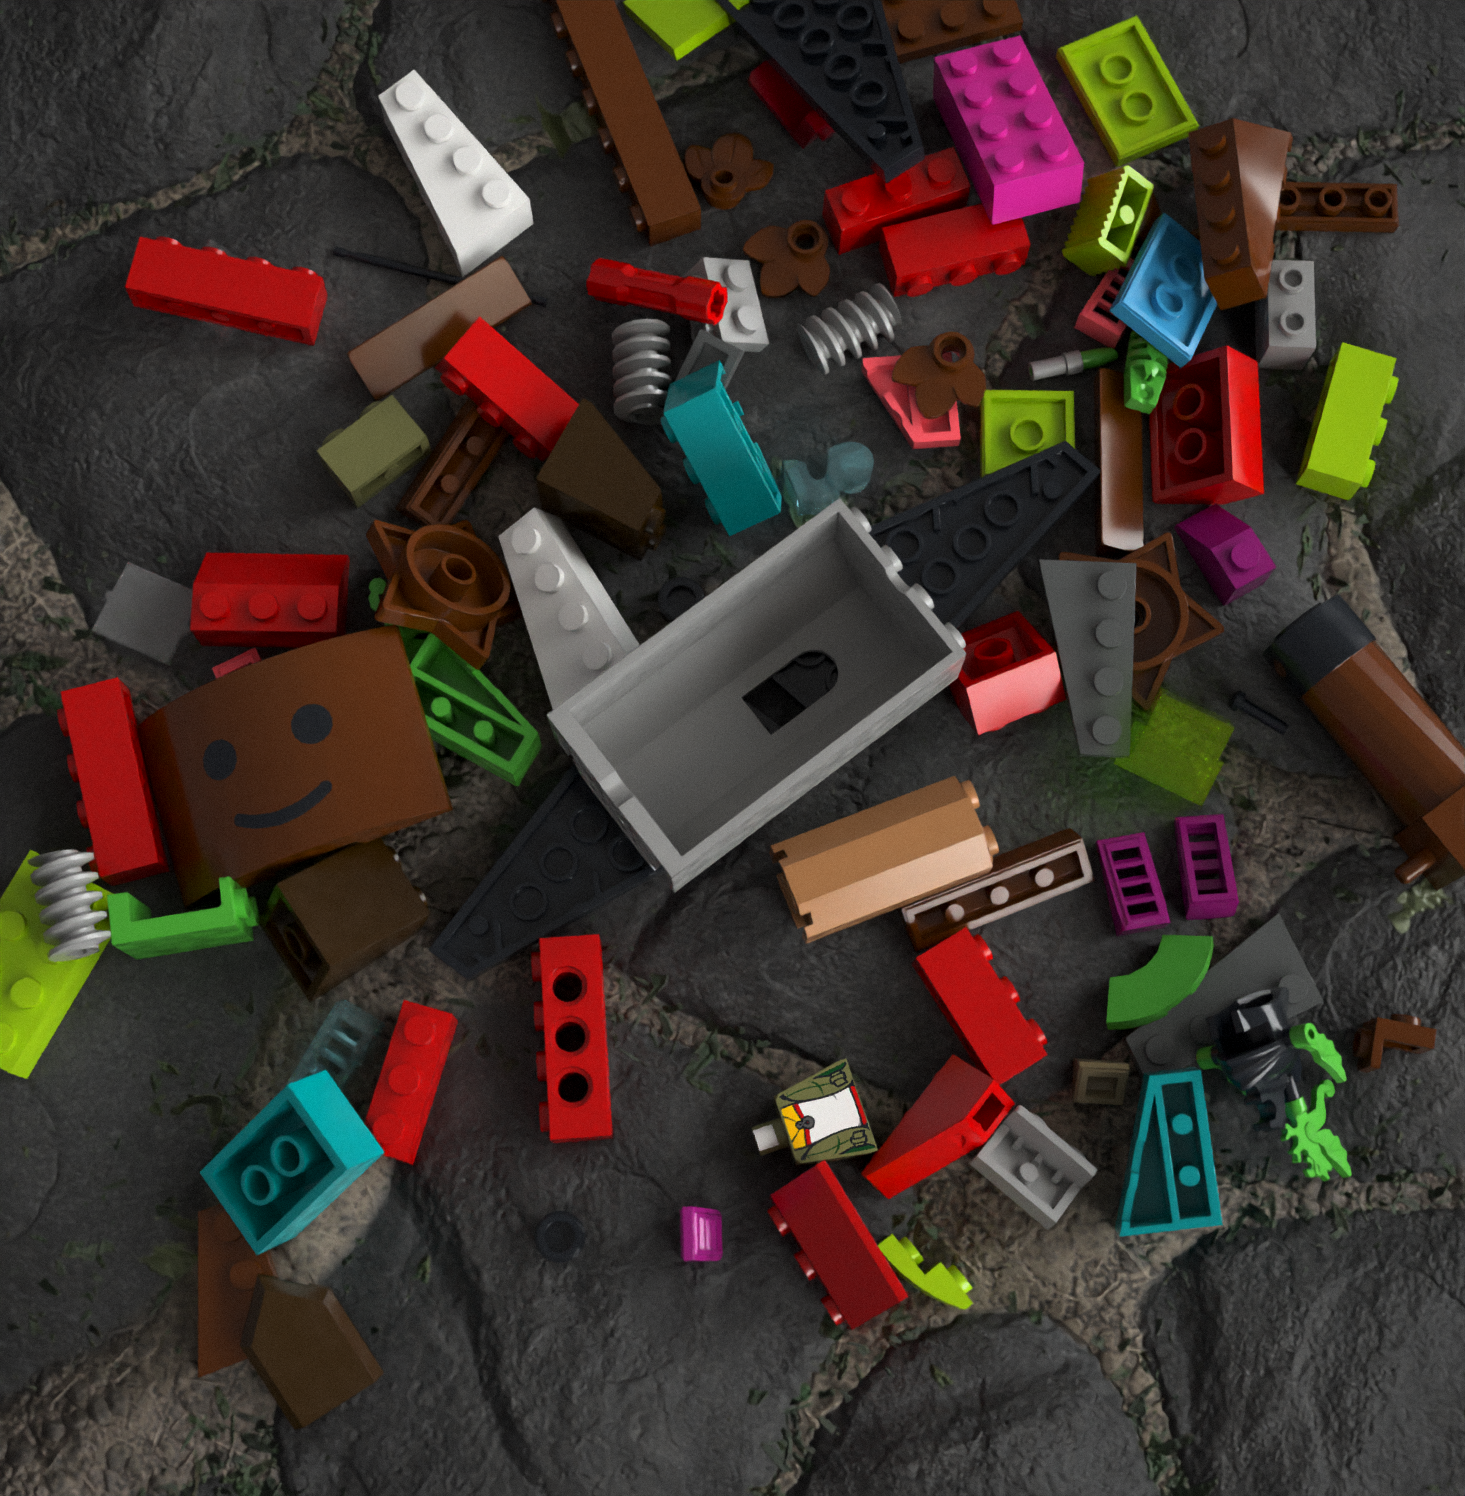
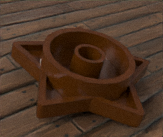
M375 520L368 529L366 537L388 579L375 613V619L383 623L431 632L473 668L480 670L490 656L495 627L523 617L514 585L510 582L507 570L498 555L476 536L471 523L467 520L460 521L451 526L442 524L428 525L417 531Z
M1169 532L1164 533L1120 560L1069 552H1061L1057 557V560L1137 563L1132 702L1143 712H1147L1152 707L1173 658L1218 637L1224 632L1225 627L1190 598L1180 586L1173 537ZM1054 641L1052 649L1056 652L1057 656V646L1056 642Z

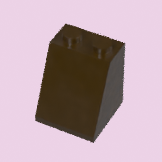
M583 398L536 477L542 511L561 518L563 522L642 561L648 548L652 551L658 548L667 529V526L663 524L666 510L663 509L662 490L595 406Z
M381 837L366 843L358 842L277 883L259 919V924L308 1001L312 1002L417 934L431 913L428 910V903L421 889L415 885L412 886L402 871V864L396 851L391 846L385 845Z

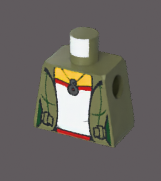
M846 1058L835 1062L775 1095L773 1103L778 1118L751 1127L760 1156L788 1147L795 1167L819 1164L823 1160L831 1162L863 1157L878 1151Z

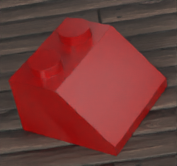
M1019 611L961 633L966 643V647L963 649L967 655L958 678L948 686L960 713L978 735L997 731L1010 722L1030 714L1044 712L1050 706L1067 700L1056 652Z

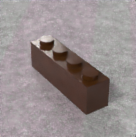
M1234 118L1188 132L1204 279L1220 310L1267 298L1275 249L1273 235L1275 225H1279L1281 208L1279 206L1281 187L1285 186L1288 170L1285 163L1287 152H1291L1292 134L1291 132Z

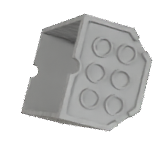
M841 498L826 507L547 714L555 739L568 756L570 754L573 756L574 759L572 761L583 780L654 871L660 866L664 868L666 873L661 877L674 893L955 681L959 676L967 655L963 649L966 647V643L962 635L951 623L947 622L943 625L932 611L934 603L922 586L916 583L909 587L900 578L898 572L903 569V566L897 555L887 545L880 548L869 534L872 529L863 513L855 506L849 509ZM818 652L828 656L837 668L838 678L835 686L771 735L743 698L805 653Z

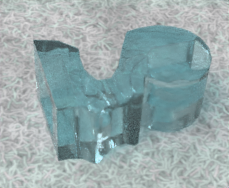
M843 442L829 449L826 473L824 478L819 480L810 476L806 463L795 459L782 461L781 478L798 516L806 514L816 516L839 499L840 491L853 494L864 490L871 479L874 459L871 451L861 443Z

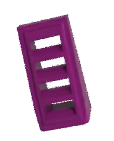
M1224 814L1175 817L1174 828L1186 920L1234 916L1239 899ZM1214 834V841L1189 842L1188 836ZM1216 854L1217 859L1192 861V855ZM1219 874V879L1196 880L1195 875Z
M1141 832L1096 841L1095 844L1116 936L1161 929L1170 924L1165 899L1145 833ZM1136 849L1137 857L1113 861L1111 852ZM1140 867L1141 875L1118 879L1116 871ZM1144 885L1145 894L1129 897L1123 896L1122 889ZM1148 903L1150 912L1129 916L1127 907Z
M682 1207V1210H680L681 1259L684 1262L719 1261L722 1258V1216L717 1209Z

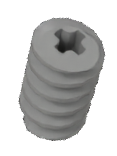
M881 283L873 285L870 294L865 291L855 294L854 303L848 299L839 302L838 311L832 307L824 309L821 319L815 315L806 318L805 328L797 323L798 335L805 352L823 375L829 373L827 359L830 357L840 367L846 365L844 350L848 349L856 359L862 357L860 343L863 341L872 351L878 349L876 335L879 333L888 343L895 341L893 326L901 327V315L891 294Z
M658 319L633 320L616 327L612 333V344L615 346L612 350V358L615 363L613 379L616 381L613 385V395L616 398L613 408L614 414L626 422L638 425H660L661 417L664 416V408L660 407L665 406L668 392L660 389L669 387L671 376L661 372L671 367V359L661 355L670 350V341L661 338L670 333V326Z
M69 849L44 853L27 860L29 865L39 867L31 874L32 883L43 887L35 894L36 902L42 906H48L39 913L41 923L52 926L43 933L45 943L58 945L48 952L49 961H69L90 956L100 951L99 943L111 937V931L95 930L94 924L107 918L106 911L90 909L91 904L103 898L101 891L86 890V885L99 878L98 872L82 871L81 868L84 864L95 859L94 854L91 852H78V850Z

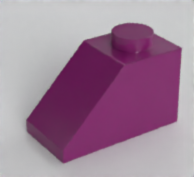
M1216 503L1174 527L1223 606L1263 585L1276 569V565L1253 529Z

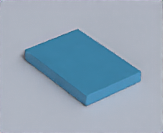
M1166 213L1160 215L1154 221L1109 310L1180 368L1192 359L1217 305L1204 279L1200 241Z

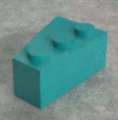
M718 360L669 385L661 424L671 443L679 442L686 455L683 458V464L691 481L695 485L701 483L708 496L705 499V505L711 519L716 525L722 523L728 535L731 536L781 513L782 496L758 443H753L740 419L745 414L739 401L732 403L721 382V376L726 374L721 361Z
M1196 1067L1144 1072L1115 1231L1119 1237L1223 1225L1201 1070Z

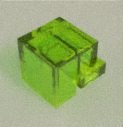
M1160 687L1144 721L1140 722L1135 719L1131 726L1130 757L1115 758L1113 763L1202 806L1224 764L1219 758L1234 730V726L1229 719Z

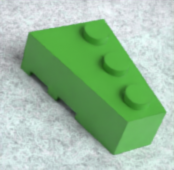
M430 632L412 660L410 667L432 740L518 787L542 748L539 733L480 670L473 668Z

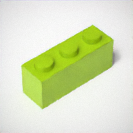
M1344 342L1341 343L1328 366L1296 479V485L1348 501L1360 487L1367 488L1376 464L1374 460L1369 459L1372 446L1379 445L1387 425V419L1381 417L1384 403H1391L1398 385L1399 378L1392 376L1397 358Z

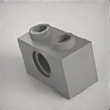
M1272 261L1267 298L1255 301L1256 361H1258V368L1302 370L1316 349L1314 261Z

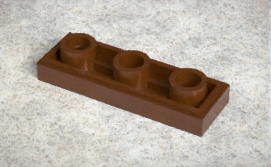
M1286 182L1285 186L1281 187L1279 206L1281 208L1279 225H1275L1274 230L1395 233L1399 226L1397 184Z

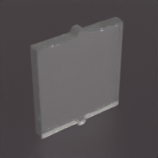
M128 562L113 591L105 594L107 602L92 631L169 665L184 635L187 636L191 633L189 625L191 621L193 590Z

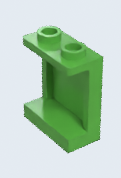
M230 876L219 878L221 905L219 907L152 918L151 909L128 892L107 895L112 945L134 959L139 960L254 941L252 927L259 926L257 901L254 896L249 897L246 889L242 888Z

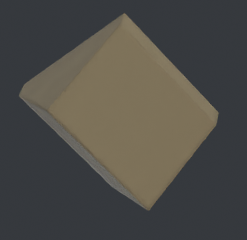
M1073 1058V1102L1123 1105L1130 1071L1129 1064L1123 1061Z

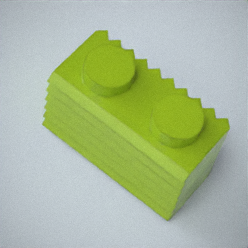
M1129 165L1087 179L1089 186L1084 187L1086 194L1081 195L1083 200L1079 202L1080 209L1076 210L1077 217L1073 218L1075 225L1070 226L1072 233L1067 234L1068 241L1064 242L1066 248L1062 249V253L1065 258L1088 275H1102V272L1108 273V270L1114 271L1115 268L1126 267L1154 190V185Z

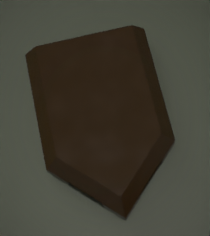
M257 1273L240 1347L294 1430L301 1429L376 1382L384 1372L330 1287L312 1283L305 1285Z

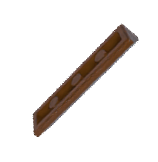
M501 256L347 353V357L374 400L378 401L438 364L479 316L492 328H495L532 303L504 256Z
M1103 368L1098 369L1094 378L1095 466L1101 470L1099 477L1095 480L1096 555L1127 556L1144 546L1142 412L1124 406V373Z
M470 398L467 399L396 506V510L422 526L451 524L510 434L501 425L494 427L486 422L477 412L478 405Z
M1071 828L1059 831L993 857V867L986 875L898 908V913L915 951L944 941L965 927L968 930H972L1095 881L1082 837Z

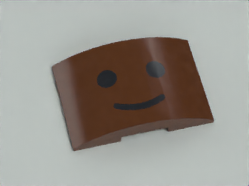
M396 625L364 630L320 641L240 668L180 696L147 717L136 727L185 909H192L221 898L219 878L230 876L242 888H247L276 877V871L355 841L360 843L369 842L453 810L400 630Z

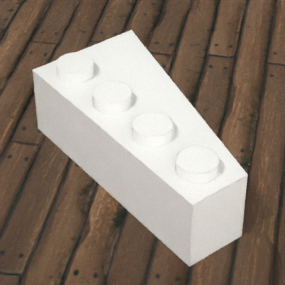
M415 70L378 96L385 123L409 171H411L425 204L429 207L438 225L439 232L445 244L448 245L462 277L534 224L529 197Z
M534 507L498 537L552 709H555L640 645L561 518Z

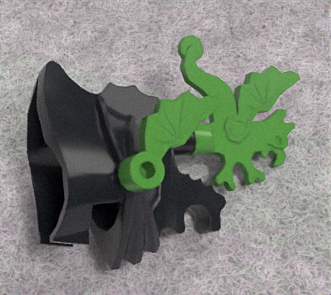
M1274 987L1272 990L1256 991L1236 1000L1218 1014L1206 1018L1211 1040L1214 1039L1216 1045L1198 1049L1196 1053L1197 1063L1203 1070L1215 1068L1223 1071L1227 1080L1246 1096L1244 1099L1245 1105L1255 1104L1258 1107L1260 1120L1258 1123L1253 1124L1254 1131L1268 1133L1281 1130V1141H1286L1291 1137L1293 1145L1288 1150V1154L1292 1156V1163L1301 1162L1302 1152L1304 1156L1303 1162L1308 1165V1168L1303 1169L1305 1177H1319L1322 1181H1327L1330 1179L1328 1172L1332 1170V1167L1342 1178L1350 1177L1352 1173L1347 1162V1151L1341 1146L1339 1137L1334 1136L1330 1129L1319 1130L1326 1120L1324 1098L1332 1097L1335 1093L1332 1081L1328 1079L1322 1080L1320 1084L1313 1087L1309 1111H1307L1308 1108L1297 1085V1082H1300V1073L1303 1069L1300 1062V1049L1309 1051L1314 1062L1323 1067L1337 1083L1347 1080L1345 1070L1342 1067V1056L1335 1050L1333 1041L1327 1040L1324 1034H1318L1317 1029L1312 1023L1296 1026L1288 1024L1289 990L1286 987ZM1286 1117L1291 1121V1126L1285 1123Z

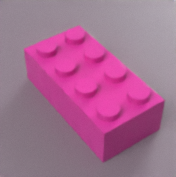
M1021 35L934 57L933 99L991 224L994 225L1079 203L1084 161Z

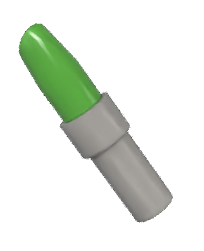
M1111 347L1081 352L1079 350L1065 352L1061 356L1029 362V375L1033 381L1062 374L1066 376L1082 373L1083 370L1096 368L1117 360L1118 353Z

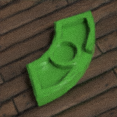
M1162 935L1158 952L1146 966L1129 975L1110 977L1106 1018L1108 1030L1135 1028L1157 1021L1168 1015L1167 1011L1178 1005L1188 995H1192L1201 984L1209 968L1214 946L1213 936Z

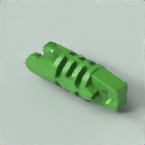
M1133 330L1129 337L1126 366L1123 375L1124 406L1150 414L1157 405L1166 379L1168 357Z

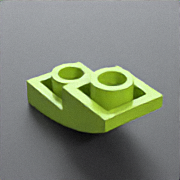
M889 1234L877 1244L890 1267L913 1287L927 1296L959 1310H966L973 1304L966 1295L972 1287L954 1264L946 1269L941 1262H937L923 1273L918 1265L924 1259L906 1236L898 1241L893 1234Z

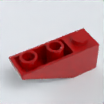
M952 1054L942 1069L934 1075L931 1083L912 1108L904 1114L901 1122L885 1143L873 1154L861 1175L884 1197L890 1199L986 1143L1015 1102L993 1078Z

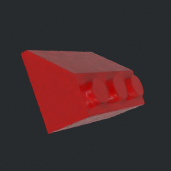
M1226 345L1192 356V359L1181 368L1174 362L1168 364L1166 379L1157 405L1149 414L1152 502L1157 504L1213 505L1216 503L1217 505H1224L1264 494L1258 361Z
M206 552L193 583L190 631L202 646L300 648L346 635L350 557L349 555Z
M825 1160L769 1196L774 1205L766 1210L770 1219L782 1237L789 1232L800 1248V1251L793 1254L808 1281L817 1277L828 1295L821 1298L820 1301L836 1326L845 1322L848 1329L853 1330L909 1297Z

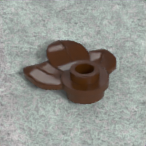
M739 132L724 134L716 140L713 149L691 144L685 152L687 175L701 183L703 196L708 204L716 209L727 210L737 206L746 192L764 188L773 176L774 164L766 160L753 159L751 141Z
M800 220L787 229L778 226H767L752 235L743 246V253L764 264L761 269L760 289L762 295L766 298L784 297L792 293L798 286L807 295L816 297L828 284L830 267L824 257L828 248V237L824 229L814 221ZM807 240L813 244V247L811 249H800L797 244L800 241Z
M958 332L942 333L936 336L929 346L909 348L896 362L892 373V380L894 382L916 387L915 398L917 407L922 416L929 420L945 415L953 407L957 399L966 405L978 407L986 390L985 375L973 362L975 355L973 345L964 335ZM951 351L957 354L959 359L956 362H947L943 359L942 354Z

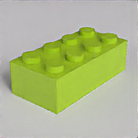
M31 849L0 899V1068L25 1079L29 1077L111 939L110 937L99 943L100 951L90 956L69 961H49L48 952L58 945L45 943L43 933L52 926L41 923L39 913L48 906L37 904L35 899L36 892L43 887L33 884L31 880V874L39 867L29 865L27 860L40 855ZM91 882L86 885V890L101 891L103 898L91 904L90 909L106 911L107 918L94 924L95 930L111 931L107 895L113 893Z

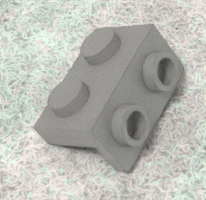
M701 258L683 277L692 276L720 282L722 287H727L728 302L724 309L723 318L716 325L690 320L693 342L701 329L743 351L760 352L769 344L749 260Z
M1018 1105L999 1124L969 1163L1047 1230L1057 1223L1080 1189L1097 1172V1168L1086 1160V1157L1079 1149L1067 1144L1047 1127L1041 1117L1029 1112L1022 1105Z

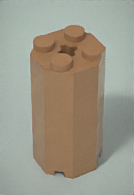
M952 776L771 845L769 854L772 863L779 862L783 871L776 875L779 886L797 929L804 927L802 938L805 944L988 874L993 867L992 855L999 853V848L989 825L981 826L975 809L980 807L979 799L971 781L966 780L959 783L957 778Z

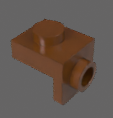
M1391 1014L1390 1019L1376 1017L1364 1022L1363 1028L1357 1029L1353 1041V1056L1358 1058L1357 1071L1368 1073L1379 1069L1383 1047L1416 1054L1433 1050L1437 1029L1421 1026L1420 1018L1404 1014Z

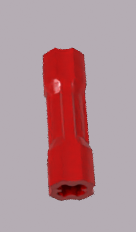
M598 258L591 264L590 274L586 280L588 295L594 296L595 300L622 306L634 305L672 313L684 319L716 325L721 321L728 302L727 287H722L720 282L692 276L679 277L635 268L629 263Z

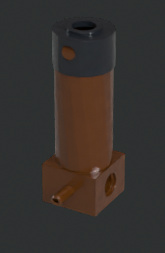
M1340 594L1333 596L1323 604H1316L1283 629L1274 638L1275 641L1263 652L1262 656L1298 700L1301 699L1405 825L1406 828L1393 837L1409 856L1406 861L1395 868L1394 875L1397 880L1402 884L1408 885L1419 875L1423 874L1438 891L1465 875V748L1376 643L1375 636Z

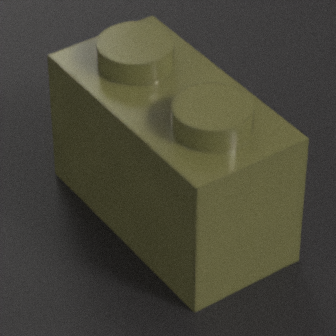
M390 395L384 401L378 400L369 404L361 412L357 421L345 430L340 428L330 433L324 439L322 447L317 450L323 467L357 508L432 453L425 433L393 395Z

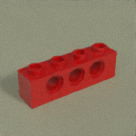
M600 935L539 938L540 952H531L533 982H542L543 1001L534 1002V1023L536 1032L544 1031L545 1051L536 1052L538 1082L547 1081L548 1101L539 1102L541 1132H550L552 1143L613 1139ZM567 977L576 978L582 983L581 994L570 1002L561 1001L555 996L556 985ZM571 1026L582 1029L585 1033V1041L581 1048L573 1052H566L558 1047V1036L563 1029ZM571 1076H579L588 1083L586 1096L574 1103L565 1101L560 1094L562 1083Z

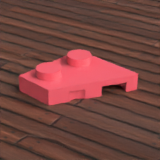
M951 352L942 354L945 361L952 362ZM902 355L862 358L861 369L863 375L912 449L959 446L961 436L957 401L945 415L935 419H925L919 412L916 404V387L902 385L892 380L893 369Z

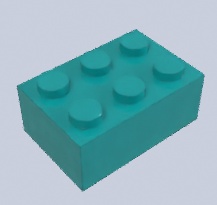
M327 1070L286 1085L200 1171V1174L256 1255H259L296 1237L385 1152Z

